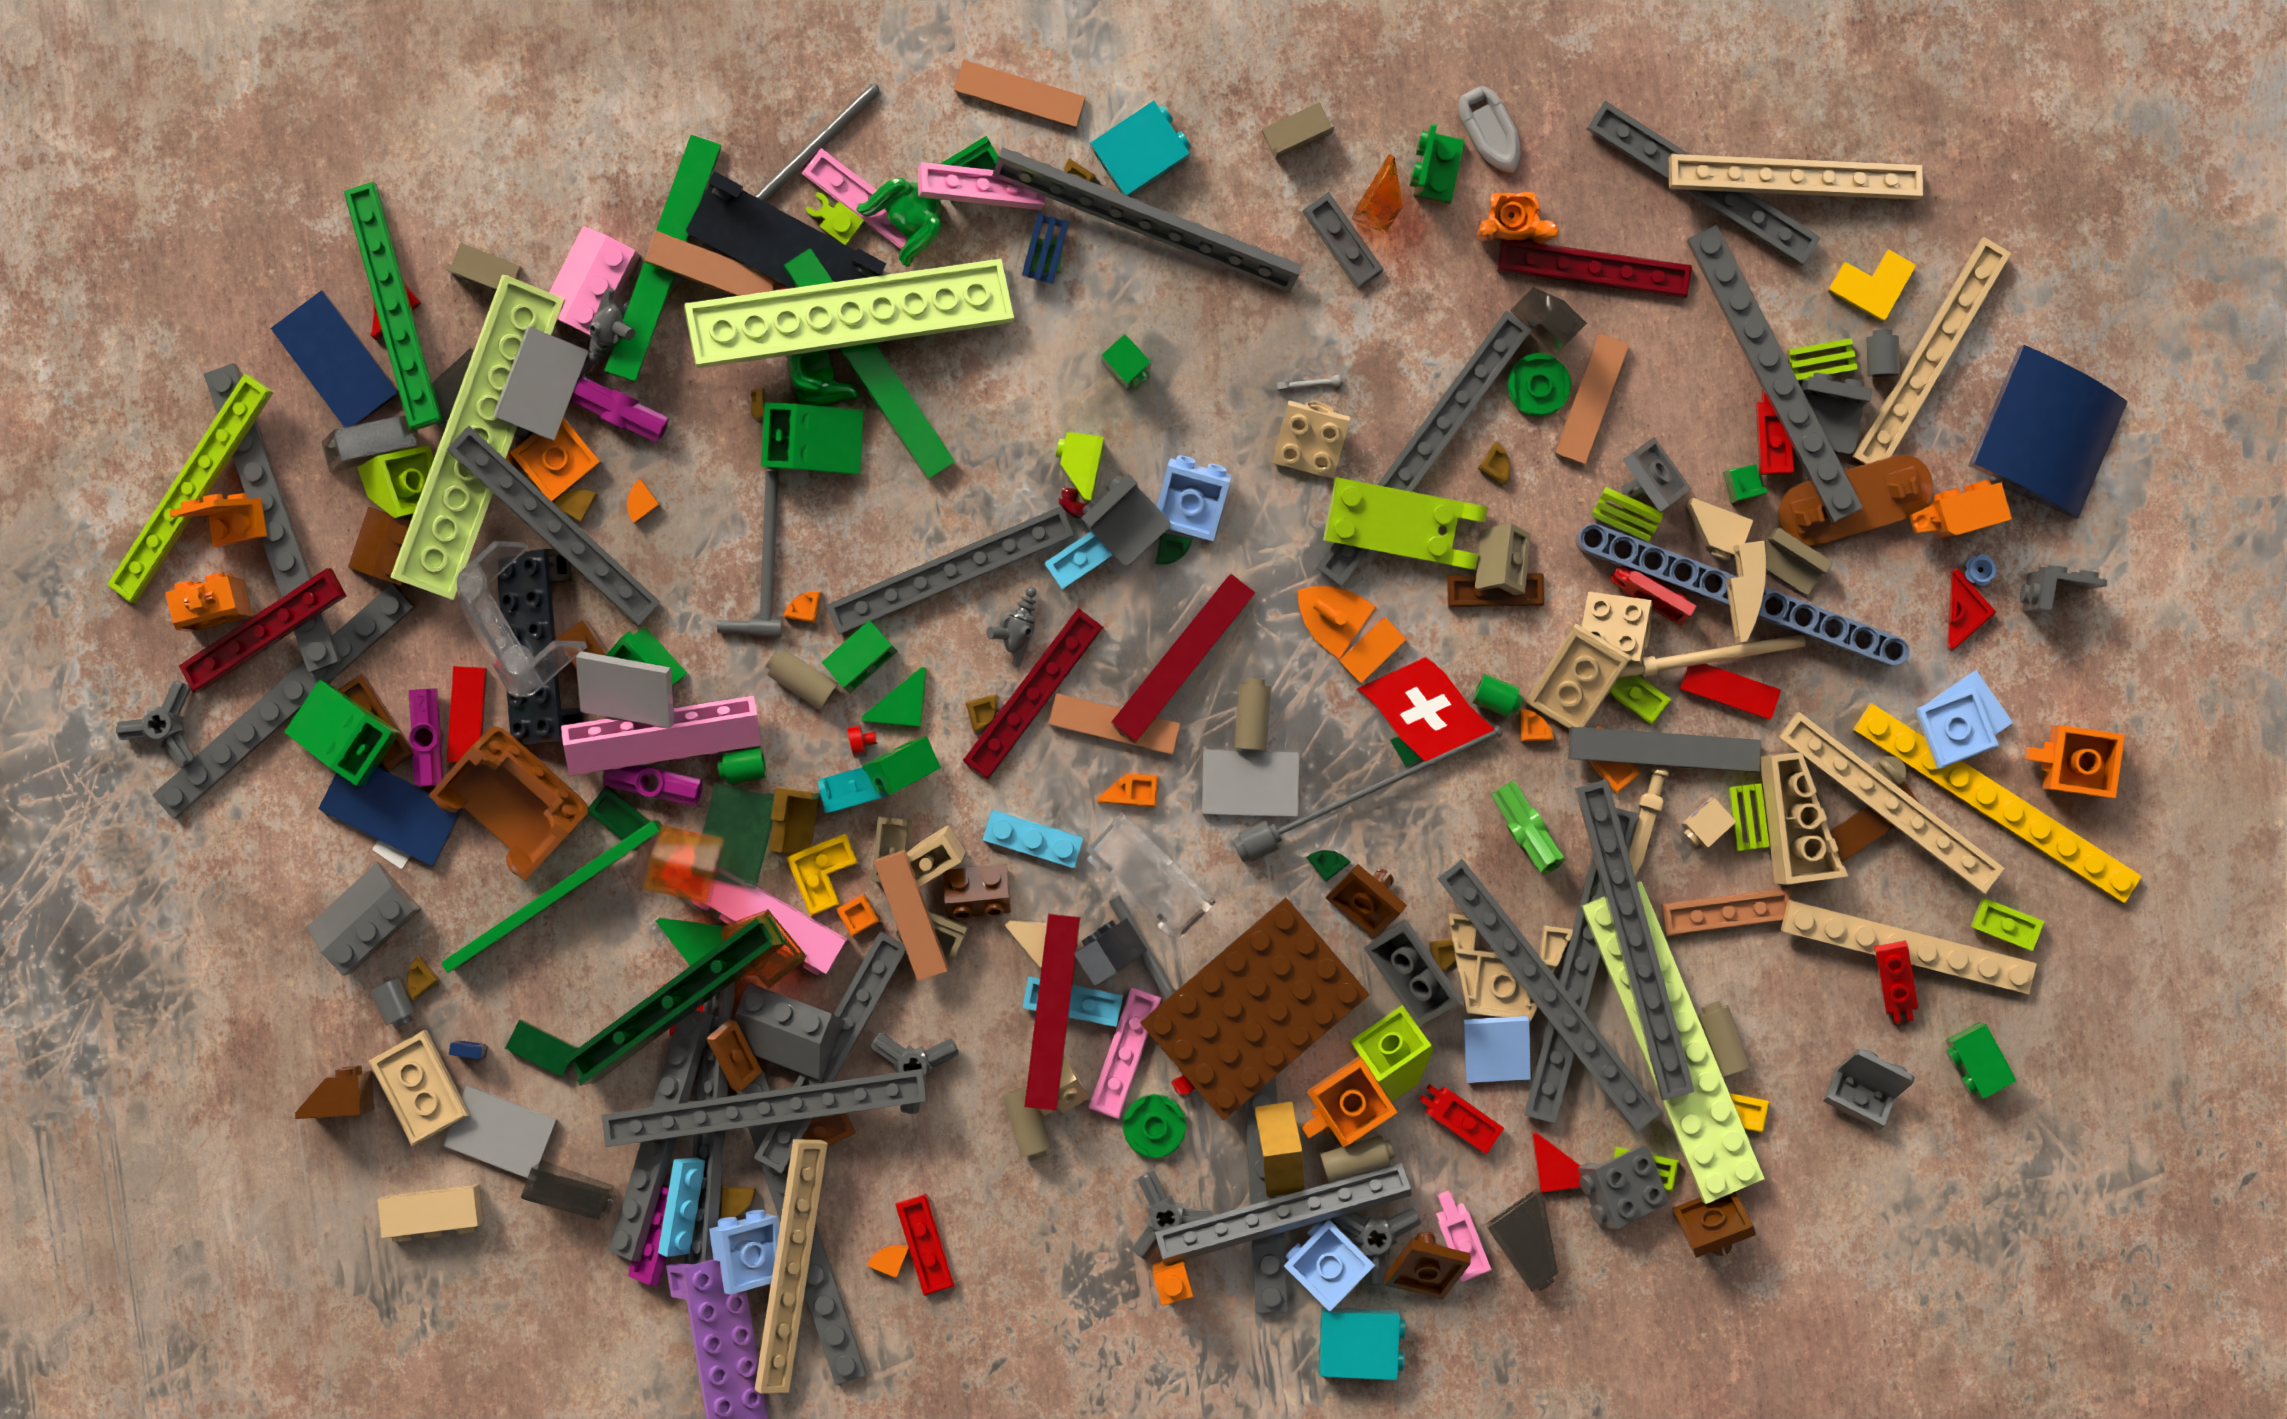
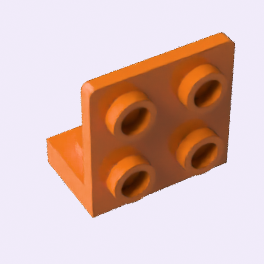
M247 493L229 495L227 499H223V494L207 495L203 497L202 503L200 500L181 502V508L170 510V517L208 516L213 547H225L267 536L261 498L248 499Z

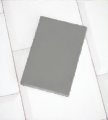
M527 326L493 417L554 441L589 351Z
M582 651L576 656L581 712L670 728L673 725L674 709L671 667Z
M1203 750L1201 814L1298 817L1299 753Z
M467 1085L462 1095V1100L470 1116L450 1126L443 1146L534 1180L558 1119Z

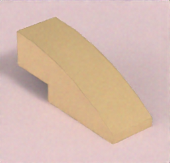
M1764 540L1733 546L1738 577L1727 579L1726 586L1735 643L1748 640L1762 604L1766 577Z

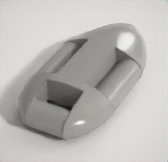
M1479 86L1462 95L1458 106L1460 118L1479 154L1497 169L1509 173L1515 172L1520 162L1521 144L1518 131L1501 99L1493 90L1486 86ZM1484 99L1487 105L1472 112L1470 106Z

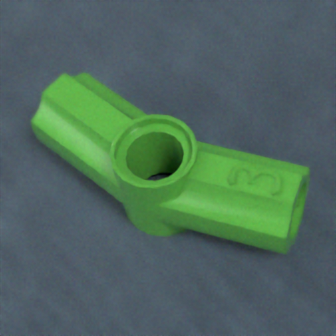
M1513 780L1490 794L1508 824L1506 826L1521 849H1525L1537 870L1544 875L1558 869L1565 859L1549 836V831L1535 808L1530 807L1516 782Z

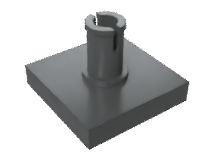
M1655 437L1623 459L1635 477L1621 487L1623 495L1635 489V492L1628 497L1638 500L1647 493L1659 512L1669 507L1691 489Z

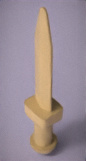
M1655 765L1651 768L1650 772H1653L1648 793H1644L1640 797L1639 805H1642L1629 850V857L1635 876L1643 863L1657 810H1662L1663 799L1660 797L1665 776L1669 777V771L1665 766Z

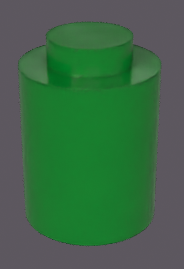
M1484 673L1477 686L1472 703L1509 717L1511 712L1515 714L1518 712L1523 696L1519 695V687Z
M761 746L723 753V760L718 761L721 780L726 779L728 785L767 778L766 762Z

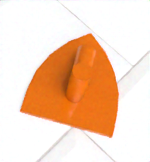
M1313 586L1297 590L1299 610L1305 626L1322 647L1340 659L1376 606L1350 590L1334 586Z

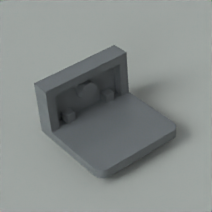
M1814 373L1813 377L1809 376L1802 381L1801 388L1834 452L1851 454L1856 448L1864 404L1871 401L1873 389L1864 387V382L1859 380L1845 379V383L1832 381L1833 376Z
M1128 474L1124 478L1120 475L1117 476L1105 488L1108 493L1100 501L1096 497L1082 509L1085 515L1081 518L1090 531L1124 566L1131 565L1170 528L1169 519L1140 490L1137 482Z
M2048 565V567H2039V571L2028 573L2027 584H2023L2021 588L2020 603H2023L2022 611L2033 613L2051 611L2056 584L2095 589L2107 587V580L2100 579L2099 573L2094 571L2080 570V572H2071L2069 574L2067 573L2068 568L2062 566Z
M1857 1049L1834 1069L1823 1102L1881 1130L1886 1125L1895 1098L1913 1084L1915 1077L1908 1073L1904 1067L1890 1064L1878 1058V1055L1872 1051Z
M1638 1146L1604 1164L1585 1163L1578 1167L1581 1175L1579 1178L1580 1186L1588 1196L1591 1204V1216L1599 1227L1619 1229L1668 1203L1666 1191L1651 1151L1647 1146Z

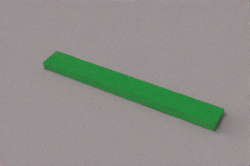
M690 135L656 231L688 242L690 235L686 233V228L707 190L708 182L722 148L721 144ZM647 263L643 264L623 319L624 324L635 330V335L629 341L622 338L620 342L614 343L605 373L637 383L676 274Z
M372 181L345 190V199L409 429L416 431L443 422L378 186Z
M811 248L783 266V269L796 288L833 283ZM875 343L838 348L927 480L955 462Z
M659 820L649 822L442 961L441 965L447 973L455 971L664 831L665 828Z

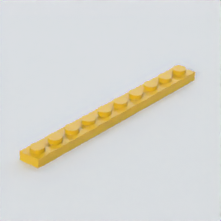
M1870 703L1852 730L1893 757L1899 758L1913 770L2121 903L2127 901L2142 876L1963 761L1937 769L1925 737L1874 704Z

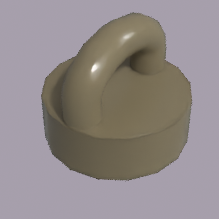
M1882 757L1873 766L1876 771L1896 786L1902 784L1905 779L1906 767L1897 757Z

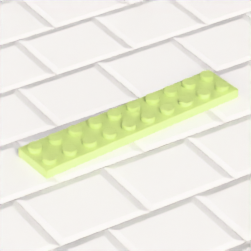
M1002 259L685 303L684 305L696 369L1013 323L1014 320Z
M507 275L501 276L391 578L454 600L493 493L448 453L446 449L467 426H470L506 459L517 426L493 417V413L527 326L551 335L564 298Z
M1637 882L1695 1092L1668 1100L1661 1099L1605 896L1582 905L1581 908L1702 1201L1707 1204L1765 1178L1643 883Z

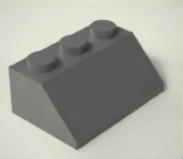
M376 862L308 925L307 929L320 952L342 976L352 974L422 908L379 862Z
M1403 919L1386 929L1364 947L1418 1027L1463 1002L1407 920Z
M751 983L747 984L736 1011V1021L753 1055L822 1080L845 1020L829 1012Z

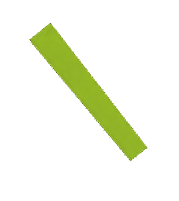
M244 373L107 583L108 587L130 603H137L192 518L170 517V510L181 508V502L200 500L201 503L203 502V497L208 494L274 393L272 390L250 374Z

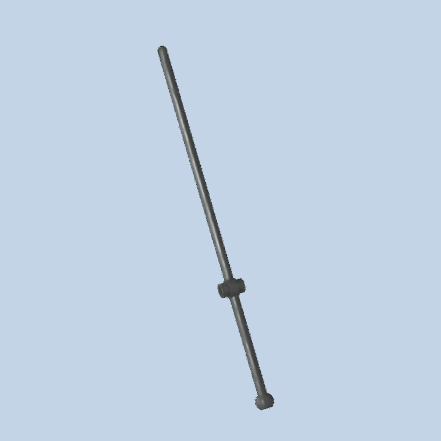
M871 84L754 196L764 202L773 196L879 94L878 85ZM706 243L700 246L701 248L711 252H714L716 250L714 247ZM675 275L669 294L685 279L684 277ZM630 300L619 309L622 319H624ZM614 344L609 346L608 350L605 351L604 355L600 356V359H602L613 348ZM590 352L587 354L578 380L598 362L590 359ZM517 427L515 436L520 440L526 439L532 432Z

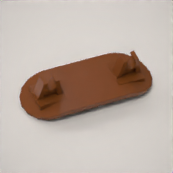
M1906 454L1887 457L1844 470L1863 508L1833 524L1811 482H1803L1792 487L1782 498L1778 509L1779 523L1785 532L1806 545H1819L1910 518L1909 515L1924 509L1928 504L1933 490L1932 476L1927 466L1921 460Z

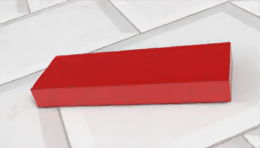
M1706 663L1687 666L1679 687L1683 691L1768 720L1772 719L1781 693L1779 688Z
M453 666L447 762H458L483 735L487 668Z
M927 1194L896 1202V1209L923 1295L954 1287L955 1283Z

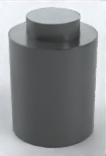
M1890 329L1874 330L1873 336L1866 337L1868 377L1900 375L1899 336L1892 335V330Z
M399 977L369 991L386 1026L393 1024L396 1029L412 1021L410 1015L416 1011Z

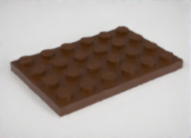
M1285 897L1141 1020L1140 1024L1224 1121L1370 994L1287 897Z

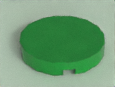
M1535 353L1527 355L1514 365L1508 375L1507 391L1509 399L1517 410L1527 416L1544 417L1552 415L1563 407L1570 396L1571 379L1569 371L1564 364L1550 354Z
M1153 1093L1141 1096L1131 1103L1124 1115L1123 1131L1125 1140L1132 1150L1143 1157L1158 1158L1168 1156L1179 1148L1185 1138L1187 1124L1184 1112L1176 1101L1166 1095Z

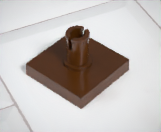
M1357 864L1331 889L1325 898L1375 939L1403 912L1407 905L1388 889L1394 882L1391 874L1388 875L1385 881H1381L1388 872L1387 870L1378 869L1374 876H1372Z
M1736 1192L1707 1204L1703 1203L1700 1197L1672 1208L1674 1216L1695 1258L1710 1252L1717 1256H1724L1722 1248L1728 1254L1732 1249V1244L1756 1235L1754 1225Z
M1418 1233L1415 1239L1409 1241L1385 1273V1286L1444 1299L1470 1266V1253L1436 1245L1433 1233Z

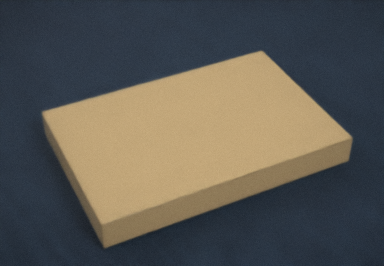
M1575 623L1525 703L1569 729L1572 726L1586 727L1630 661L1631 656Z
M423 1030L369 1060L411 1146L423 1142L470 1116L427 1030Z

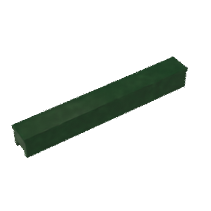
M772 916L755 918L565 1057L566 1063H571L578 1074L579 1079L577 1081L579 1085L596 1083L786 945L788 942Z

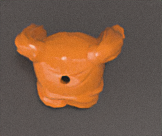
M1493 193L1490 197L1491 209L1488 220L1481 222L1476 238L1481 242L1491 241L1496 237L1504 240L1518 241L1528 238L1538 244H1544L1558 236L1559 228L1554 222L1548 220L1540 221V203L1535 193ZM1513 213L1514 217L1509 218L1508 214Z

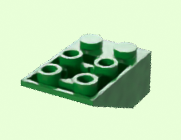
M764 402L761 467L765 470L860 475L864 411Z
M319 679L284 733L354 785L364 786L400 734V731L322 679Z

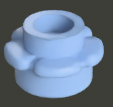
M1980 554L1978 557H1970L1965 565L1967 568L1965 571L1966 578L1971 583L1975 582L1978 586L1989 584L1997 572L1996 565L1985 554ZM1979 567H1982V568H1983V572H1982V573H1979V572H1978L1977 569H1978Z

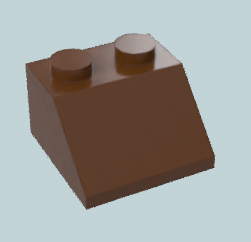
M368 507L348 567L410 588V584L391 578V574L411 521L401 517L394 518L386 512Z
M361 1065L345 1066L342 1069H336L335 1075L325 1078L295 1112V1119L353 1116L373 1110L372 1070L362 1071Z

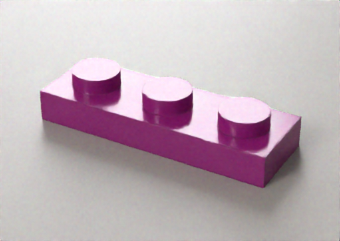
M662 1185L640 1261H631L628 1272L629 1277L650 1286H659L666 1261V1256L658 1253L669 1187L666 1185Z

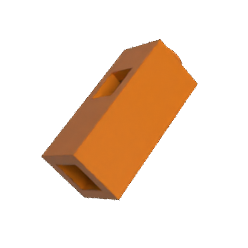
M1185 1260L1164 1265L1163 1261L1153 1263V1277L1162 1306L1193 1297L1192 1283Z

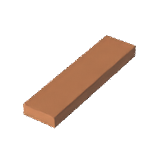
M966 60L962 62L954 88L956 93L1075 129L1077 128L1086 99L1085 96Z
M655 231L644 263L732 296L772 291L775 282L772 278L746 264Z
M1600 333L1598 334L1554 454L1583 465L1586 464L1629 347L1628 343Z
M1058 693L1055 695L1049 720L1050 725L1173 754L1180 723L1155 718L1135 743L1111 724V721L1121 709Z
M906 850L875 859L874 865L917 981L947 972L949 967Z
M1790 888L1661 904L1665 936L1783 921L1788 900H1791Z

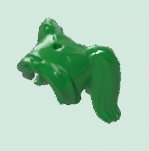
M899 177L888 180L867 202L859 203L856 210L859 214L867 217L885 209L891 223L908 238L899 253V260L902 265L909 267L913 263V259L929 246L939 234L942 225L939 220L942 213V203L940 199L919 197L918 183H909L904 178Z
M826 350L786 355L789 378L796 389V398L799 404L825 406L847 398H859V391L853 384L837 383L834 381L830 356Z

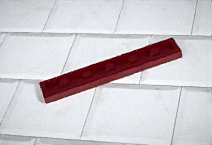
M1501 239L1497 271L1681 298L1688 297L1692 265L1504 239Z
M326 568L180 664L179 668L191 687V691L193 693H200L347 597L333 569Z
M1230 573L1114 717L1111 724L1136 743L1252 599L1255 592Z
M1078 608L962 761L989 780L1104 627Z
M1048 913L1024 1107L1057 1111L1076 961L1074 953L1077 951L1080 917Z

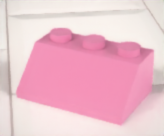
M583 226L549 292L564 298L557 320L591 337L590 324L596 315L605 290L610 288L614 290L613 299L616 305L641 255L636 250L617 240Z

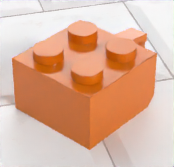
M1990 479L1964 486L1965 493L1960 494L1959 488L1933 495L1934 502L1928 503L1926 508L1909 515L1914 534L1933 531L1936 537L1945 539L2012 520L2002 482L1991 485Z
M224 572L205 576L206 582L194 583L193 580L174 584L175 590L165 592L172 623L175 629L179 631L195 632L253 617L244 579L233 577V574L225 575Z
M2051 725L2049 742H2044L2043 749L2026 747L2024 760L2041 762L2040 770L2045 771L2042 789L2102 798H2116L2125 734L2064 725Z
M1358 1056L1307 1090L1316 1107L1310 1111L1314 1117L1301 1125V1129L1308 1139L1321 1130L1324 1131L1326 1136L1333 1132L1344 1148L1398 1112L1361 1056Z

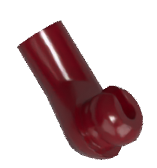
M1062 488L1061 497H1058L1059 505L1073 517L1081 519L1085 515L1082 509L1087 504L1076 501L1078 497L1076 489Z

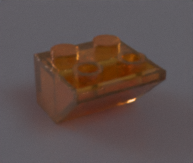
M661 825L649 859L643 889L702 903L711 902L725 839Z

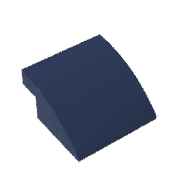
M2023 345L2017 349L1968 466L1990 475V481L1993 484L2002 482L2003 488L2078 519L2128 401L2083 372L2047 354Z

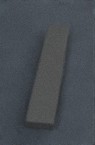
M1572 726L1569 730L1568 759L1759 772L1761 740Z

